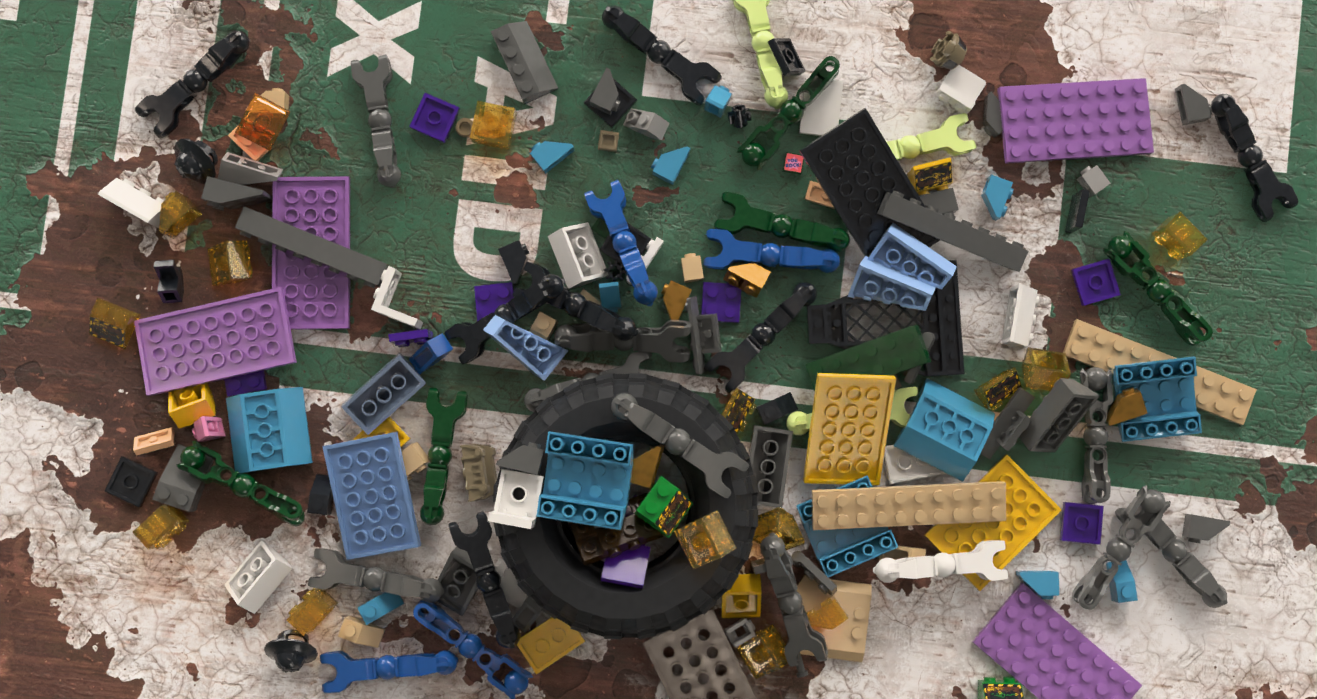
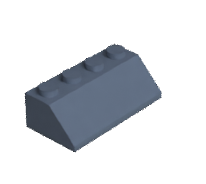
M399 353L342 403L341 407L369 435L423 387L426 382L405 357Z

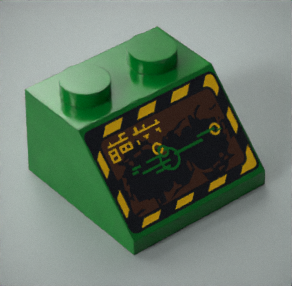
M661 476L634 514L669 538L693 503L679 488Z
M984 677V680H978V699H1024L1022 685L1020 682L1015 681L1013 677H1003V680H996V677Z

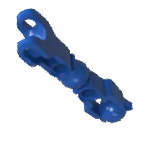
M619 180L610 183L612 193L607 199L597 198L593 191L585 192L584 195L591 214L596 218H602L607 225L613 240V248L619 253L628 278L634 287V298L641 304L648 307L652 306L657 298L658 290L656 285L649 281L645 264L636 246V238L630 232L623 215V209L626 206L627 200Z
M709 229L706 232L709 240L719 242L723 247L720 255L704 259L703 266L706 268L724 270L734 262L756 264L761 262L768 267H774L779 264V266L803 270L820 269L822 272L831 273L840 264L838 253L832 249L820 251L809 247L782 245L780 248L774 243H767L762 246V243L738 241L727 230Z
M423 600L418 602L413 611L415 619L447 642L455 644V648L458 647L459 653L463 657L471 658L473 662L476 660L478 666L488 674V682L504 692L510 699H516L515 695L521 694L527 689L528 678H533L531 672L522 668L508 654L501 656L492 649L485 648L486 645L482 644L481 639L477 635L468 634V631L465 632L463 627L435 602L427 603ZM422 608H426L429 613L423 612ZM453 629L458 630L460 637L457 639L452 638L450 631ZM488 654L491 657V661L485 663L481 660L480 656ZM502 663H506L514 669L506 674L504 683L493 675L495 671L500 669Z
M448 650L439 651L437 654L420 653L397 657L384 655L380 658L353 659L344 651L325 652L320 655V662L322 664H332L336 668L337 676L335 680L322 684V692H341L348 688L353 681L378 679L379 677L390 680L394 677L423 676L436 672L441 675H449L455 671L458 658Z

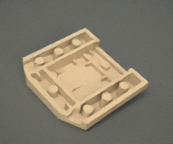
M804 575L797 585V592L802 596L804 609L812 629L820 632L825 638L828 658L862 662L865 653L872 585L830 579L837 585V592L831 596L829 593L824 594L818 588L819 584L814 579L811 581ZM809 650L800 651L803 655L814 656Z

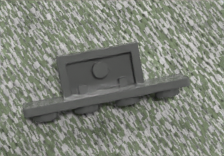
M697 296L687 298L685 308L689 315L688 322L691 324L692 340L690 341V347L694 354L693 368L696 370V374H702L706 372L704 369V354L721 352L722 349L717 313L699 315Z
M1021 387L1018 388L994 421L993 428L981 451L983 456L991 459L1000 445L1009 451L1016 444L1017 439L1028 428L1031 421L1024 412L1035 399L1033 395Z

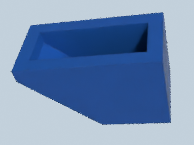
M442 333L422 345L409 358V361L420 375L447 356L453 348Z

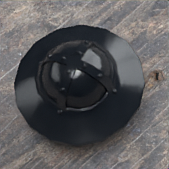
M180 139L175 143L174 152L176 160L174 165L182 178L193 179L201 184L206 183L207 176L215 178V165L218 163L216 152L202 141L197 140L194 142L190 139Z
M294 629L281 632L276 640L266 643L264 647L265 654L275 660L278 668L285 673L299 671L303 664L314 661L318 656L316 648L309 644V636L302 631ZM288 636H299L302 637L304 641L288 639Z

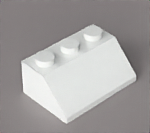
M116 178L99 191L98 195L159 228L161 205L167 207L168 202L159 197L156 200L151 198L150 195L152 193L143 188L137 190L134 188L135 184L126 178L123 181Z
M588 222L561 228L548 236L568 289L583 286L608 275V272L603 271L606 266Z
M1022 284L1010 288L1001 344L1019 348H1026L1028 344H1031L1033 339L1031 327L1034 326L1036 321L1034 309L1039 303L1038 290Z
M261 540L225 583V587L237 605L255 614L283 579L288 576L292 567L283 556L265 541Z

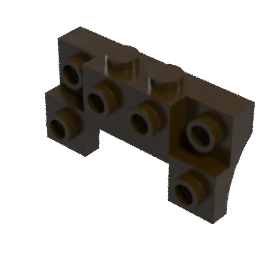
M648 493L628 499L633 515L624 518L621 530L604 527L594 528L592 525L569 522L584 566L608 557L615 558L626 550H636L645 543L663 537L662 533L634 514Z

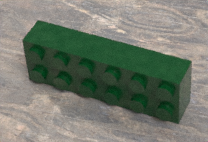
M913 325L805 364L815 391L817 373L893 376L930 363L931 360L919 326Z

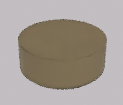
M462 118L456 124V131L459 136L469 138L475 133V125L472 120Z

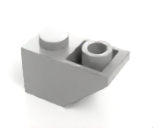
M631 108L623 125L649 138L662 140L670 123L656 113Z

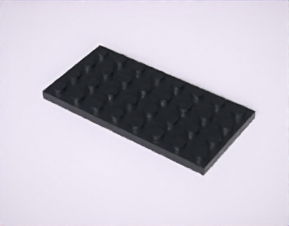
M863 108L799 150L864 257L870 256L892 223L928 247L940 241L937 238L877 214L886 192L893 193V190L904 194L903 198L910 201V198L921 201V206L925 207L866 108Z

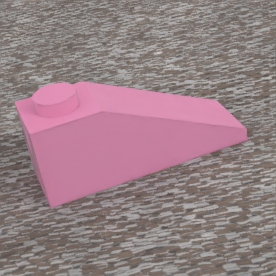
M203 416L193 423V436L198 442H206L226 436L221 418Z

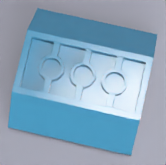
M1195 356L1116 365L1114 367V400L1118 394L1122 393V390L1130 387L1137 388L1141 392L1148 413L1118 423L1122 442L1202 433L1201 417L1196 411L1194 377L1197 376Z
M926 378L918 394L920 397L906 426L901 429L894 447L963 482L977 462L993 428L995 413Z
M303 387L273 389L226 398L235 472L238 471L241 474L313 463Z
M548 431L545 453H548L544 489L543 493L539 495L536 516L621 530L628 505L633 470V444Z
M868 475L836 489L870 488L872 484ZM812 499L796 505L800 520L816 558L827 577L899 548L891 529H888V527L813 530Z

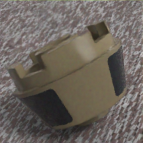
M947 31L945 34L947 36L943 40L939 38L931 50L934 55L930 60L937 67L952 70L964 60L967 46L957 33L954 34L951 31Z

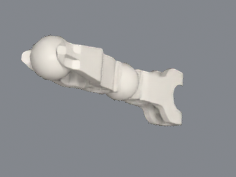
M981 541L973 551L948 554L942 552L935 556L906 557L896 560L884 558L873 568V573L884 583L894 582L897 578L919 579L934 576L945 578L952 574L976 573L984 580L1008 579V571L997 569L993 564L995 553L1006 549L1005 541Z

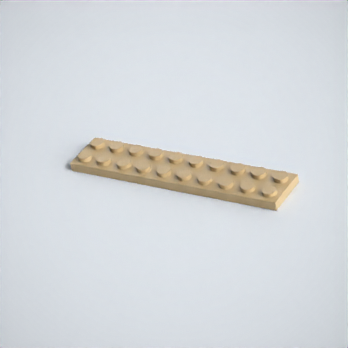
M1078 319L1074 321L1062 353L1065 357L1091 367L1102 368L1105 372L1110 369L1112 375L1116 365L1177 359ZM1196 366L1197 376L1194 377L1196 408L1236 424L1244 425L1257 389Z
M1004 481L812 490L813 530L1006 521V482Z

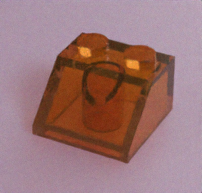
M255 93L235 133L270 151L291 111Z

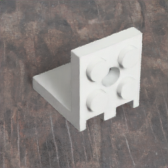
M388 266V269L384 270L381 275L382 283L380 288L375 290L373 296L375 301L371 310L421 330L422 321L389 308L402 273Z
M502 469L494 511L489 512L488 521L527 529L534 528L544 476ZM518 487L525 491V496L522 500H517L513 496V491Z

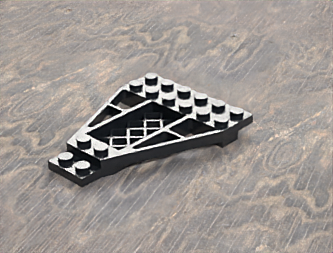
M948 260L957 266V260ZM957 267L943 289H935L926 311L919 310L914 317L906 311V307L903 308L899 304L891 303L884 309L878 304L883 303V301L853 299L847 297L848 295L826 305L807 306L809 344L827 343L846 350L868 342L860 341L865 334L874 340L882 337L884 333L890 334L888 329L893 323L904 329L909 327L914 321L921 328L920 332L922 335L925 332H932L936 338L928 353L931 362L924 364V371L920 370L918 375L929 377L965 374ZM859 304L870 305L866 310H864ZM873 304L882 311L876 319L867 312ZM892 304L901 310L895 318L886 311ZM846 305H851L846 311ZM854 305L863 312L857 320L848 314ZM902 313L911 319L905 327L897 321ZM920 313H921V323H920L918 320H916V318L918 317V315H919ZM883 314L892 320L886 328L878 322V319ZM864 315L873 321L867 329L858 322ZM847 317L854 322L848 330ZM874 324L883 330L877 338L869 332ZM855 325L864 331L858 339L849 333ZM848 336L854 341L848 342Z

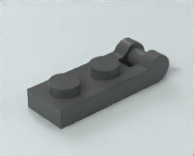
M925 332L922 337L929 353L936 338L932 332ZM922 365L904 371L903 375L906 376L904 381L913 384Z
M793 552V565L801 567L809 580L812 581L814 579L819 584L818 588L824 594L829 593L833 596L837 592V585L802 552Z

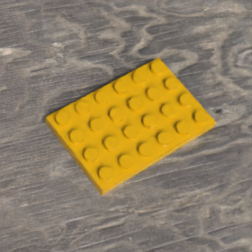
M817 373L803 474L804 483L848 484L868 475L872 485H880L896 383L895 376Z
M1005 454L978 482H1006V521L935 524L924 536L941 553L948 554L971 552L981 541H1005L1006 549L996 552L993 556L994 566L1002 570L1062 509ZM976 573L962 574L978 591H981L990 582V580L980 578Z

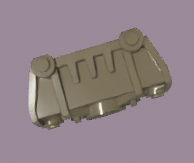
M482 444L460 445L463 454L461 461L463 464V478L466 481L465 490H468L469 496L468 502L484 500L493 496L494 484L497 481L494 460L496 455L495 448Z

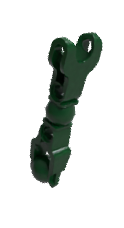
M833 56L826 57L799 88L796 97L793 96L792 99L786 100L782 104L778 116L774 117L764 127L758 126L738 148L737 153H742V159L745 164L757 166V171H759L780 148V140L786 133L788 126L791 127L793 123L800 121L806 106L812 104L838 76L840 63L837 58ZM827 67L834 68L832 71L826 70ZM806 92L810 95V99L802 101L799 98L800 94ZM777 121H782L785 124L782 130L774 128V124ZM761 133L766 134L767 139L775 143L767 153L761 144L753 142Z
M731 192L722 193V201L734 207L736 213L729 220H716L714 223L715 229L727 230L731 234L739 233L743 229H751L769 234L772 232L779 238L789 236V239L812 246L829 247V249L835 252L844 251L849 246V234L842 228L832 229L817 222L814 223L796 218L792 220L786 214L775 216V213L751 207L743 195Z
M1124 231L1123 235L1115 236L1109 241L1108 248H1103L1104 254L1112 260L1111 262L1121 275H1129L1137 284L1143 286V290L1146 289L1148 298L1158 303L1157 306L1161 307L1162 312L1174 325L1177 334L1188 345H1197L1211 338L1213 334L1211 326L1201 315L1194 312L1182 298L1176 296L1175 291L1172 292L1169 282L1159 279L1161 276L1157 275V271L1148 260L1150 257L1149 253L1137 241L1133 240L1129 232ZM1133 250L1140 261L1135 262L1133 267L1130 268L1122 259L1127 258ZM1143 272H1146V273L1149 274V277H1150L1149 280H1145V279L1143 278V276H1142V273H1143ZM1169 301L1174 302V310L1169 307ZM1200 328H1204V329H1205V331H1206V335H1205V336H1204L1203 331H1202Z
M431 387L428 392L426 408L434 418L431 444L433 446L428 451L430 463H428L424 505L420 509V517L425 524L430 526L440 523L444 517L443 502L447 492L449 466L447 465L452 459L450 447H452L455 423L467 411L468 395L466 391L458 392L455 402L451 406L446 407L440 403V392L437 388Z
M192 441V446L186 447L182 451L180 456L181 463L176 464L180 470L190 473L193 477L206 484H210L213 481L228 487L237 497L248 498L250 501L253 499L255 504L292 526H300L304 522L305 514L299 502L265 485H259L251 475L240 474L238 471L234 472L230 466L224 463L219 453L202 446L197 441ZM207 455L216 461V465L211 467V472L204 474L196 469L204 465ZM225 473L232 474L229 480H222V476ZM263 491L266 493L264 498H256L258 492Z

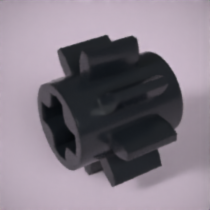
M735 105L731 108L732 112H728L730 125L733 124L735 128L746 127L748 125L747 121L752 120L751 112L745 105Z
M618 259L615 260L614 264L608 261L609 268L603 269V271L608 272L606 279L611 277L613 282H616L617 278L623 281L624 277L622 274L626 273L623 269V263L619 264ZM615 266L620 270V273L616 276L611 271Z

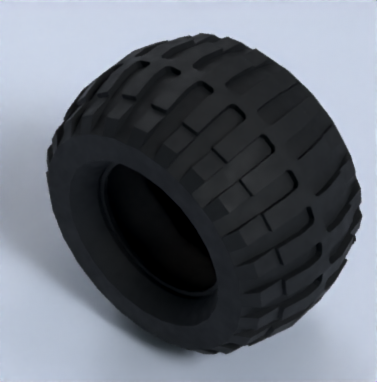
M609 373L592 379L577 381L564 388L561 392L547 397L525 421H522L513 435V440L503 452L502 457L522 445L528 446L529 442L540 444V449L546 450L548 431L614 442H639L654 448L659 446L661 443L641 431L629 419L621 420L613 415L611 411L613 398L620 393L631 394L639 406L652 411L675 428L685 430L691 439L699 442L716 454L733 452L749 464L747 471H740L735 467H728L723 471L721 476L722 482L731 490L730 497L724 498L707 487L703 471L680 457V455L669 453L664 445L663 453L678 467L686 482L689 500L693 503L689 509L685 525L703 518L720 551V555L696 566L680 535L676 543L668 551L648 562L642 589L601 581L604 561L600 560L584 566L574 535L567 521L537 517L535 527L532 529L493 523L502 553L500 554L508 569L510 568L518 582L517 585L541 607V611L554 619L557 618L571 627L570 629L586 634L588 632L603 636L604 639L639 638L641 640L666 631L673 630L674 632L687 625L689 621L699 615H705L726 591H730L739 576L741 568L746 560L748 561L754 533L756 527H758L757 494L759 491L755 475L752 471L750 456L743 443L738 438L733 426L708 400L683 387L680 383L667 379H660L642 373ZM544 453L539 476H544L541 494L544 489L548 453ZM499 466L500 471L497 477V481L494 484L493 502L496 501L501 470L506 469L517 472L523 471ZM520 487L516 488L513 491L514 498L522 500L525 496V491Z

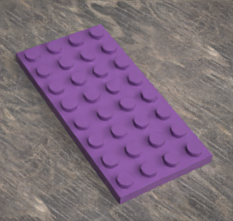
M1146 78L1004 86L998 88L1005 163L1154 153Z
M279 177L277 181H273L272 218L350 249V177ZM272 244V289L282 287L284 290L291 330L350 329V279L346 277L347 274L341 271L339 274L328 270L329 266L322 264L319 267L310 263L312 259L304 257V260L293 256L294 252L289 250L286 253L275 249L276 245Z
M282 287L134 321L147 396L297 363Z
M1020 583L972 641L1038 699H1132L1142 687L1136 679L1023 583Z

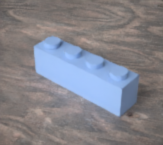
M894 223L891 224L867 259L872 262H879L886 268L890 269L891 267L901 271V274L916 277L919 281L941 290L951 279L957 267Z
M867 256L863 258L847 297H861L863 300L883 301L884 304L890 305L894 303L900 304L901 307L926 311L936 287L921 282L918 278L911 275L901 274V271L894 268H886L879 262L869 261Z
M496 315L483 329L530 372L544 381L568 352V350Z

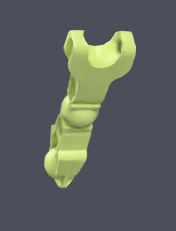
M733 0L734 7L738 11L743 12L747 18L752 37L751 45L756 51L761 81L765 89V101L771 107L780 109L782 104L788 100V92L782 83V71L768 44V41L774 38L770 32L771 28L766 10L770 0Z
M966 113L948 117L939 129L917 134L916 136H904L901 139L887 142L898 161L903 158L914 159L918 155L941 150L946 151L950 155L959 156L977 148L975 141H963L957 135V127L964 125L969 120Z
M917 387L894 390L890 420L897 426H906L910 414L905 411L904 402L907 398L918 394ZM802 411L791 413L786 421L788 430L793 431V434L798 436L807 433L810 430L812 413L806 414Z

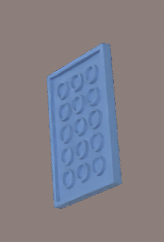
M398 432L322 446L346 560L420 547L421 541Z

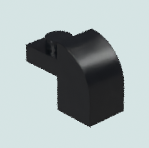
M174 260L154 261V269L159 278L157 292L162 302H182L184 281L181 267H177Z

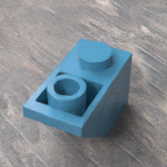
M990 175L987 178L981 197L992 220L997 221L1004 217L1007 206H1005L1006 201L1011 198L1014 189L1011 188L1013 182L994 175Z

